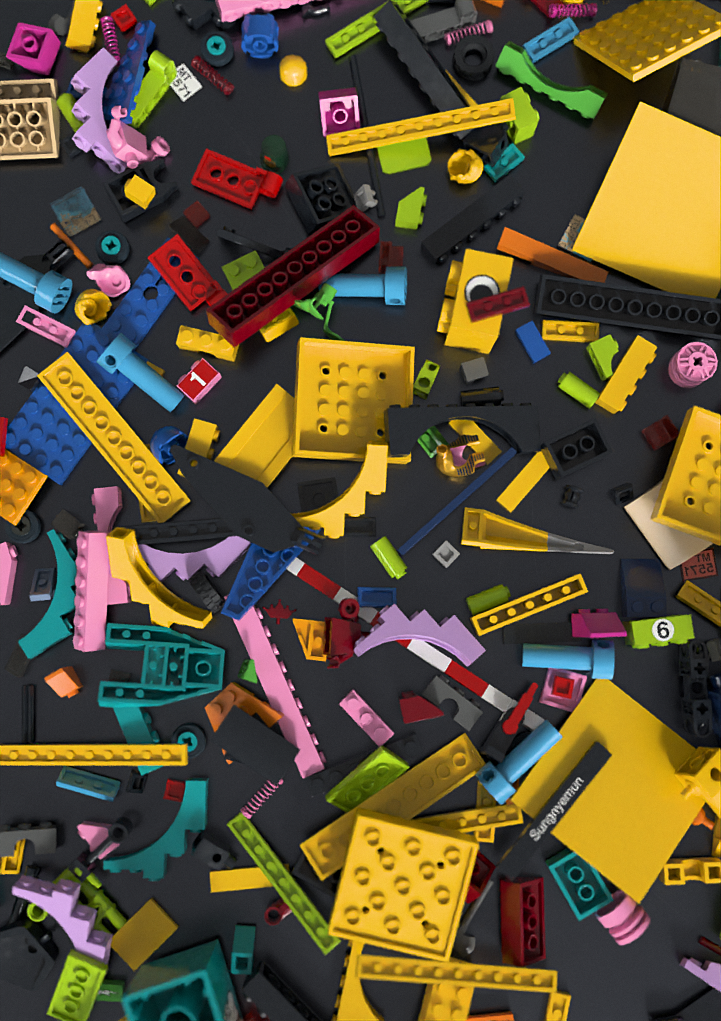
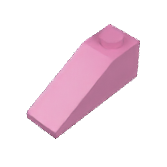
M9 542L0 544V605H9L11 603L17 567L16 556H18L15 545Z

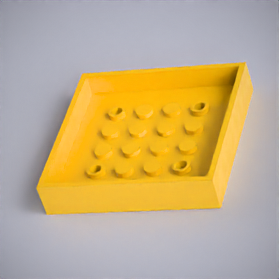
M300 337L297 342L292 457L364 461L367 441L385 442L384 411L390 405H401V408H408V405H413L415 347ZM327 369L329 374H323L322 370ZM383 373L385 375V379H381L379 377V374ZM320 426H325L326 432H322ZM382 430L383 436H379L377 431ZM411 453L406 457L387 458V463L407 464L411 461Z
M693 406L686 412L650 520L721 546V415ZM706 443L710 444V450L706 448ZM688 498L692 500L691 505L687 503Z
M358 808L328 922V934L448 962L479 846L476 836ZM383 847L384 851L378 852L377 849ZM438 862H444L442 866H437ZM364 906L369 907L367 911L362 910ZM427 920L429 922L428 924L423 925L422 921Z

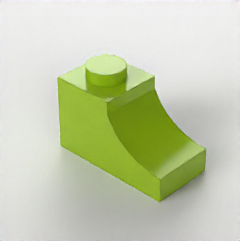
M611 334L590 343L586 347L602 382L613 375L611 361L619 348L616 339L612 338Z

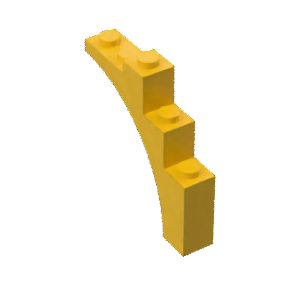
M367 441L366 454L359 473L351 485L335 500L320 508L307 512L291 513V515L302 527H309L311 530L324 528V535H328L329 538L344 536L345 513L353 517L364 514L365 492L369 491L370 494L374 495L385 492L387 442Z
M116 527L106 536L112 577L129 581L132 601L149 604L151 624L169 628L174 622L203 629L212 619L211 611L185 602L168 590L156 578L141 555L134 530Z

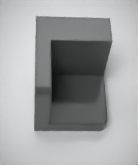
M484 357L461 363L460 370L465 385L471 384L474 380L489 374Z

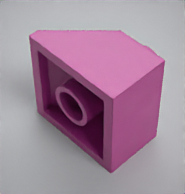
M18 22L6 57L31 72L49 76L61 42L52 29Z
M355 87L318 92L324 137L326 135L360 129L358 99Z
M579 609V613L571 614L572 637L627 636V632L616 612H608V609H596V613H591L590 609Z

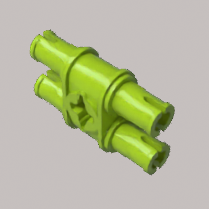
M87 879L80 883V890L89 899V903L83 906L94 909L98 906L100 907L98 912H96L94 929L111 934L101 923V919L107 917L119 930L127 920L115 908V903H112L103 894V890H97Z

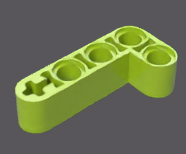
M158 50L151 54L148 61L150 71L142 80L139 93L134 97L136 107L134 110L131 109L130 116L133 119L129 125L135 129L142 124L174 81L177 74L174 61Z

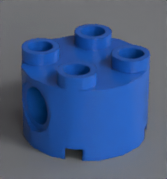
M247 14L244 16L241 47L246 54L248 51L250 56L254 58H267L272 56V52L278 51L279 26L272 14Z

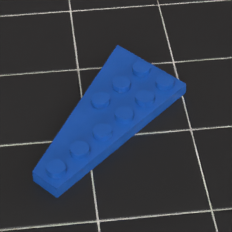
M151 20L140 21L136 25L133 38L127 44L128 49L120 60L118 71L112 77L113 82L106 91L102 104L105 124H110L111 119H114L111 109L121 105V108L127 109L126 117H121L120 120L125 124L132 123L133 118L130 116L131 109L134 110L136 107L134 97L140 91L145 67L142 65L143 61L148 58L146 49L152 42L156 26Z
M303 527V528H305V529H307V530H310V531H312V532H314V533H316V534H318V533L321 531V529H320V530H311V529H309V527ZM306 534L307 538L311 540L314 539L313 536ZM303 541L302 544L307 546L309 543ZM251 543L221 614L240 621L304 549L294 546L272 552Z

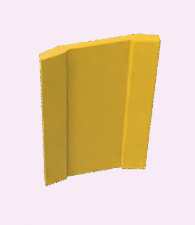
M276 384L214 462L260 481L268 488L292 458L295 398Z

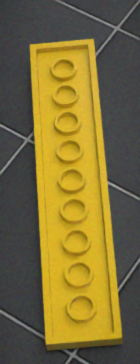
M66 352L37 375L158 523H165L191 502L69 352Z
M463 733L300 844V847L322 881L343 866L358 808L410 820L473 777L486 763L467 734Z

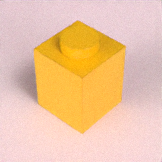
M134 175L132 179L129 178L124 185L126 197L144 209L147 208L156 195L155 187L137 175Z

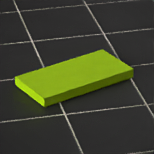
M380 746L325 795L326 801L347 813L395 781L410 768L408 762L385 747Z
M71 949L47 1014L61 1021H88L109 965Z

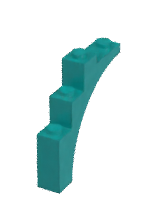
M54 529L47 532V535L52 542L57 559V585L51 605L42 620L28 635L18 641L28 659L36 657L73 634L70 630L73 628L68 618L64 619L63 617L75 610L74 599L76 597V590L73 588L76 587L77 565L74 559L77 557L71 548H66L64 544L66 539L61 531L57 533Z
M188 778L186 780L184 798L179 813L163 836L148 847L137 852L107 857L104 860L103 869H109V872L112 873L121 872L122 870H129L130 873H139L143 870V878H149V881H160L161 878H164L167 874V854L170 857H180L187 850V830L190 829L191 833H200L207 827L208 778Z

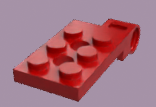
M206 148L191 183L208 192L252 209L259 193L276 198L283 183V178L274 172L266 171L259 167L254 169ZM214 170L221 171V175L217 178L212 177L211 173ZM231 177L239 179L235 185L229 184L228 180Z
M178 234L147 257L190 312L204 300L209 306H212L227 295L226 291L211 277ZM170 257H178L180 265L177 267L171 266L169 263ZM183 272L191 273L192 280L190 282L183 281Z

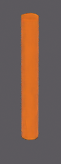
M53 223L50 229L59 239L65 241L74 251V255L87 269L91 268L93 263L58 225Z

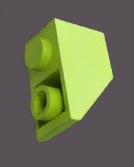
M425 187L418 188L399 201L396 227L417 230L418 224H422L424 213L421 212V206L426 205L427 195L424 194Z

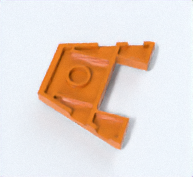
M236 682L230 683L205 707L214 732H216L233 705L250 716L257 713L269 728L284 716L281 711H276L270 707V704L259 700L253 693ZM226 760L228 764H231L233 762L230 760Z

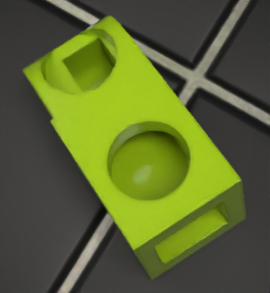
M429 360L425 361L413 385L414 395L425 400L427 399L441 365Z

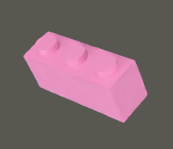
M354 689L339 702L341 707L379 747L394 734V731Z

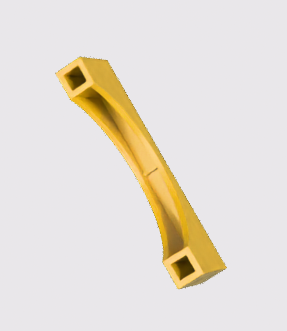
M364 906L362 908V910L367 911L369 909V907ZM348 940V947H351L350 954L345 955L343 967H346V973L341 975L339 987L342 988L341 995H337L335 1008H338L337 1016L333 1015L332 1021H385V1018L368 1001L360 978L355 977L357 954L361 955L364 946L363 942Z

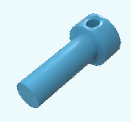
M0 252L1 278L34 294L36 305L54 314L63 309L72 291V280L53 270L48 271L44 275Z
M387 266L385 274L336 273L324 282L337 290L334 297H385L386 305H406V266Z
M120 333L96 362L110 374H113L118 369L167 411L171 412L182 400L184 394L134 354L132 350L136 344Z
M592 639L591 647L523 643L522 666L590 670L591 678L612 680L615 658L613 640Z
M546 719L504 758L502 763H498L495 766L489 761L475 775L490 794L502 805L517 791L512 784L552 748L562 736Z

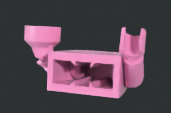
M121 105L114 106L111 109L114 119H111L109 129L106 130L107 138L114 155L126 162L128 168L134 169L144 162H151L155 156L164 157L170 152L168 143L159 136L151 141L152 146L147 150L146 136L120 120L121 117H126L127 109L121 108Z

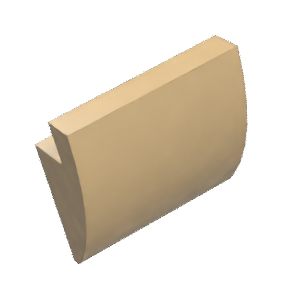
M56 79L0 81V160L58 158L60 111L56 103L59 97Z
M661 480L626 505L624 509L668 570H671L713 543L650 520L663 480ZM688 498L687 503L691 505L692 500Z

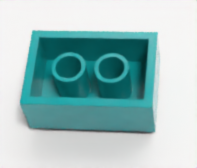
M569 847L545 861L579 921L614 901L597 870Z

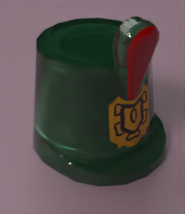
M269 135L262 142L261 166L264 170L276 174L282 172L290 159L287 145L279 135Z

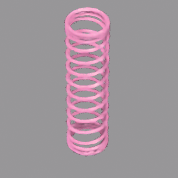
M491 20L483 21L486 24L487 33L493 32ZM478 23V25L474 24V27L471 25L470 28H462L465 31V36H467V28L469 30L470 36L472 35L471 27L474 30V34H476L475 25L478 28V34L481 35L479 24L482 26V32L485 35L483 23ZM459 29L457 30V32L453 31V33H445V40L448 46L452 45L450 33L452 35L454 44V32L457 35V41H460L458 37V31H460Z
M267 780V782L273 787L274 790L270 789L266 784H264V786L268 788L270 793L266 792L261 787V789L265 792L267 797H265L258 791V793L263 797L264 801L258 798L256 795H254L260 801L261 805L258 804L253 798H251V800L257 805L258 808L254 807L250 802H248V804L252 806L254 811L250 810L246 805H244L245 808L241 809L242 814L248 819H250L251 816H253L252 813H256L255 809H259V806H262V802H266L265 798L269 799L268 795H272L271 791L275 792V788H279L278 784L276 787L269 780Z

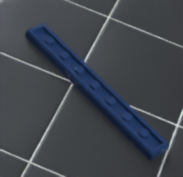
M511 447L403 544L397 552L401 556L408 552L508 462L517 451Z

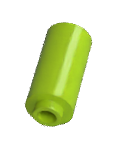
M62 93L56 102L57 106L76 133L84 124L71 111L77 100L71 93Z
M570 371L568 374L564 372L557 381L560 383L558 386L560 389L588 409L592 407L601 394Z
M386 536L370 546L391 578L396 577V579H399L406 574L405 569L408 567Z
M499 584L465 599L472 616L509 602L508 598L511 597L507 586L504 587L502 584Z

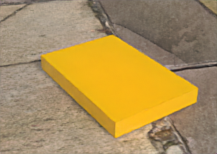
M151 898L112 936L111 947L135 971L179 926Z

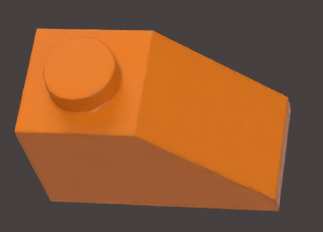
M72 666L61 668L44 678L60 697L68 696V698H71L79 693V688L83 687Z

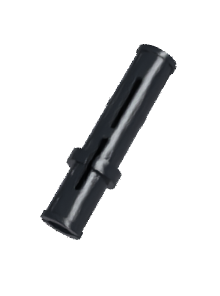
M27 865L24 876L36 879L39 868L34 865ZM20 896L16 897L7 925L22 919L28 899Z

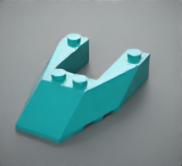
M107 623L105 639L107 649L145 652L141 684L100 681L98 694L100 707L160 706L222 690L224 649L204 641H198L186 634L173 631L168 627Z

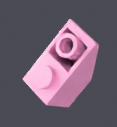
M84 821L77 826L79 829L78 834L89 843L90 851L93 852L108 837V829L111 824ZM113 842L99 856V859L103 858L105 855H107L121 843L117 844Z

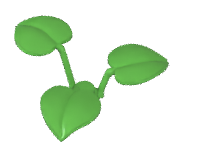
M324 283L320 291L311 300L294 301L295 304L293 306L309 312L321 320L324 318L316 309L320 304L325 307L328 304L323 332L332 340L345 341L328 328L332 305L334 304L332 299L337 293L334 287Z

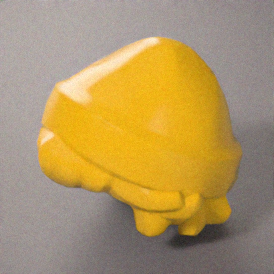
M458 149L448 161L447 168L450 179L462 184L476 181L483 171L482 159L472 149L469 151Z
M87 289L77 298L75 313L85 325L95 324L107 317L106 312L110 311L112 303L103 291Z

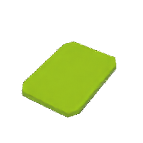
M426 137L377 147L382 172L387 174L427 166L431 162Z

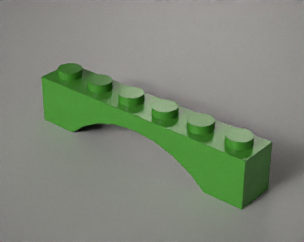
M511 41L505 44L496 63V67L503 74H511L516 77L515 79L518 82L531 85L533 90L548 94L550 99L563 102L565 107L571 110L576 109L581 112L580 114L588 119L595 118L608 93L593 85L569 87L551 81L534 66L526 49Z

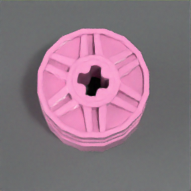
M689 343L670 359L668 365L669 376L680 387H696L710 378L716 371L718 363L716 354L705 343Z
M620 889L611 894L614 901L597 910L595 916L605 928H609V933L619 945H625L635 940L645 931L650 923V916L640 905H636L637 902Z

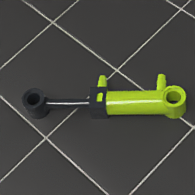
M126 817L116 819L108 829V837L90 855L87 856L82 852L52 883L58 884L61 879L80 884L87 879L92 885L99 888L102 883L92 873L97 867L94 861L113 842L118 844L127 839L133 830L131 820ZM117 827L122 828L124 830V833H120L117 830ZM33 902L27 910L30 919L37 922L42 921L49 914L44 909L41 910Z

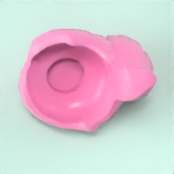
M99 263L87 271L89 279H94L99 289L107 296L117 297L130 287L129 276L120 266H106Z

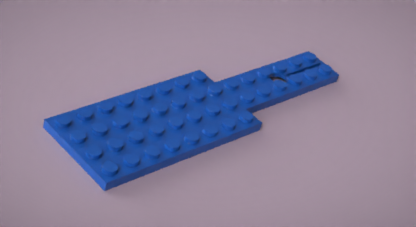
M167 237L162 245L169 241L170 238ZM172 256L169 259V263L171 266L177 267L180 265V260L178 257ZM150 262L103 328L96 324L85 325L82 323L68 347L64 348L57 358L59 359L66 352H69L115 409H117L134 383L118 369L113 374H110L96 361L113 340L122 333L136 344L132 352L145 363L147 361L150 362L135 350L175 295V292L161 278L162 276ZM189 272L182 273L183 281L186 280L190 274ZM147 287H155L157 289L158 295L155 299L147 300L144 297V290ZM41 381L8 426L5 448L62 486L92 442Z

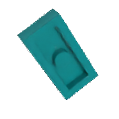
M512 143L506 148L494 167L486 164L484 170L496 183L522 162L525 156Z

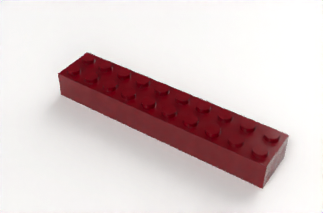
M355 205L351 206L207 308L209 324L235 348L294 305L295 300L305 297L379 243L380 226Z

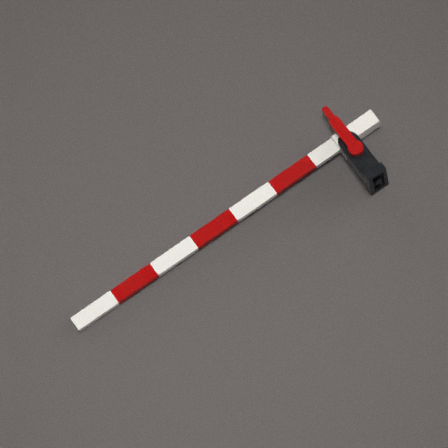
M298 558L287 568L288 571L338 604L345 598H353L357 601L356 596ZM360 607L359 618L373 627L376 624L381 626L377 621L380 617L379 611L374 608ZM415 639L394 640L503 712L486 742L478 751L480 756L488 762L491 761L493 764L502 763L506 751L521 726L533 732L545 721L528 709L533 700L532 696L538 688V684L535 682L530 685L527 692L522 694L517 702L426 642Z

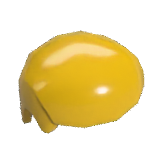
M293 54L282 59L279 65L282 82L288 86L301 85L307 78L305 61L300 56Z

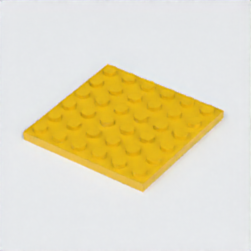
M643 0L638 4L629 6L628 9L612 15L611 18L605 21L598 22L596 26L581 31L580 34L573 37L576 46L635 82L720 37L721 13L695 0Z

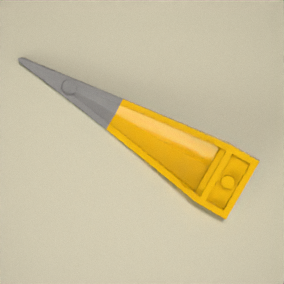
M464 508L461 542L464 545L480 546V549L613 554L614 550L548 533L483 509Z

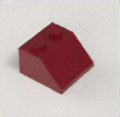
M413 690L402 692V696L398 697L404 724L444 716L443 711L418 693H414Z

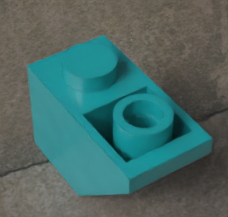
M236 925L231 974L251 975L254 964L256 926Z

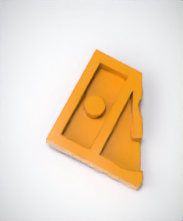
M293 618V624L306 659L326 661L327 655L323 654L325 622Z

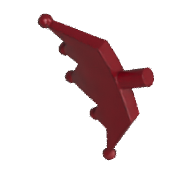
M278 599L275 608H273V604H270L269 609L265 608V606L262 607L270 618H277L276 624H280V618L288 619L297 609L289 610L288 605L284 609L280 602L281 599Z

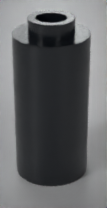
M498 386L460 391L461 407L471 403L476 404V407L487 403H494L495 406L501 405V401H504L503 390H500Z

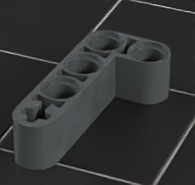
M456 0L455 6L410 20V22L426 43L445 37L447 32L453 33V31L457 32L458 29L461 31L462 28L474 26L477 11L473 0Z

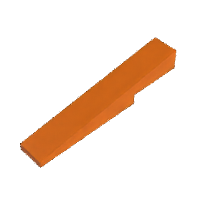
M507 227L504 228L497 247L500 251L530 261L531 265L567 278L605 283L608 271Z

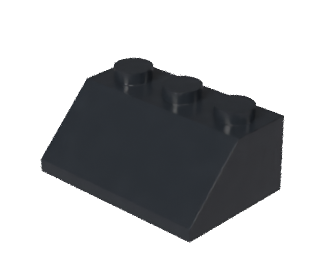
M302 851L290 873L328 896L335 898L342 867L321 881Z

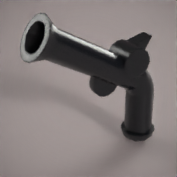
M311 0L305 4H300L303 17L308 14L316 16L330 12L328 4L313 7Z

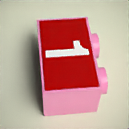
M203 358L200 361L197 360L191 366L192 370L187 375L184 374L179 378L177 385L179 390L195 404L222 378L220 373Z

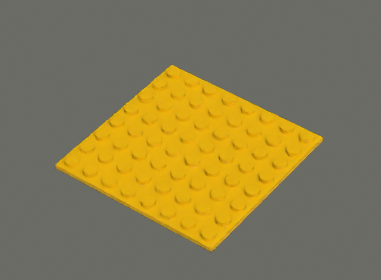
M639 102L573 245L572 251L666 292L716 299L721 289V137L643 102Z
M595 679L558 731L562 738L536 762L510 801L534 818L593 743L598 741L612 756L560 820L551 834L633 900L640 903L705 803L701 796L690 795L686 800L682 799L680 793L685 787L674 775L696 749L610 680Z

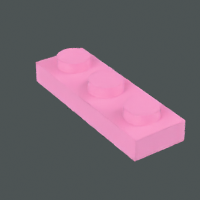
M26 305L16 320L17 323L65 348L68 347L76 333L74 329ZM26 310L35 314V318L30 324L22 321Z

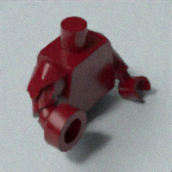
M345 598L340 602L339 612L342 619L325 617L323 654L329 655L326 657L327 660H330V665L327 668H338L341 663L353 656V650L357 646L355 642L362 636L365 638L369 636L368 632L361 631V625L358 623L360 606L353 598Z

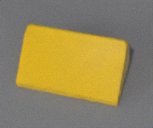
M289 307L259 330L265 340L270 342L297 326L299 321Z
M25 839L16 843L14 856L0 857V874H20Z

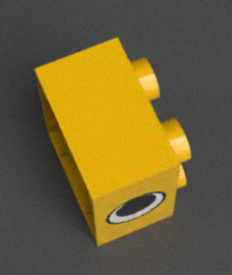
M466 249L462 262L452 260L444 295L452 296L454 300L444 298L437 332L447 333L444 345L486 354L490 353L499 335L502 315L471 324L465 304L507 291L513 258Z

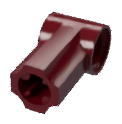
M281 897L276 902L267 906L264 914L265 921L270 925H277L292 910ZM272 909L279 912V916L275 919L271 918L268 914Z

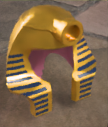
M464 434L449 445H438L436 449V465L438 469L448 476L461 477L473 474L475 469L484 467L485 457L483 452L470 454L468 460L462 457V452L466 446L480 444L478 435Z

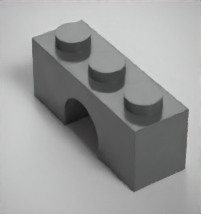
M434 675L421 694L437 707L444 699H454L457 703V710L452 718L466 730L470 731L483 714L480 710L481 705L473 699L469 702L464 698L466 694L458 687L455 689L451 688L448 685L450 681L444 676L440 675V677Z
M51 822L39 823V826L32 827L31 824H20L18 828H10V825L0 826V857L14 856V847L22 839H29L34 843L35 854L56 853V825H52Z

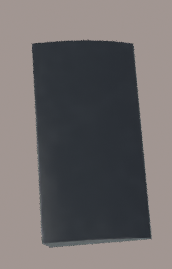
M235 705L232 706L210 739L215 745L275 785L280 782L301 750Z

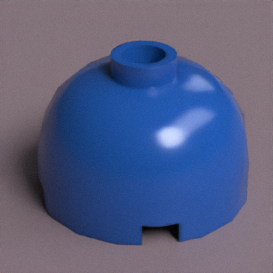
M162 427L153 433L150 441L151 453L161 464H172L176 461L170 451L171 446L178 445L184 448L187 444L188 436L177 427Z

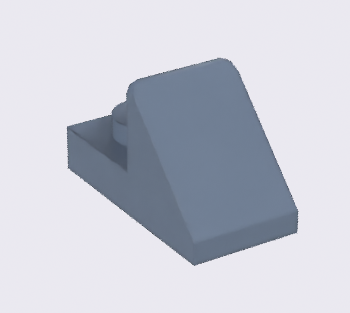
M55 567L35 570L29 594L31 601L51 600L54 597L57 585Z

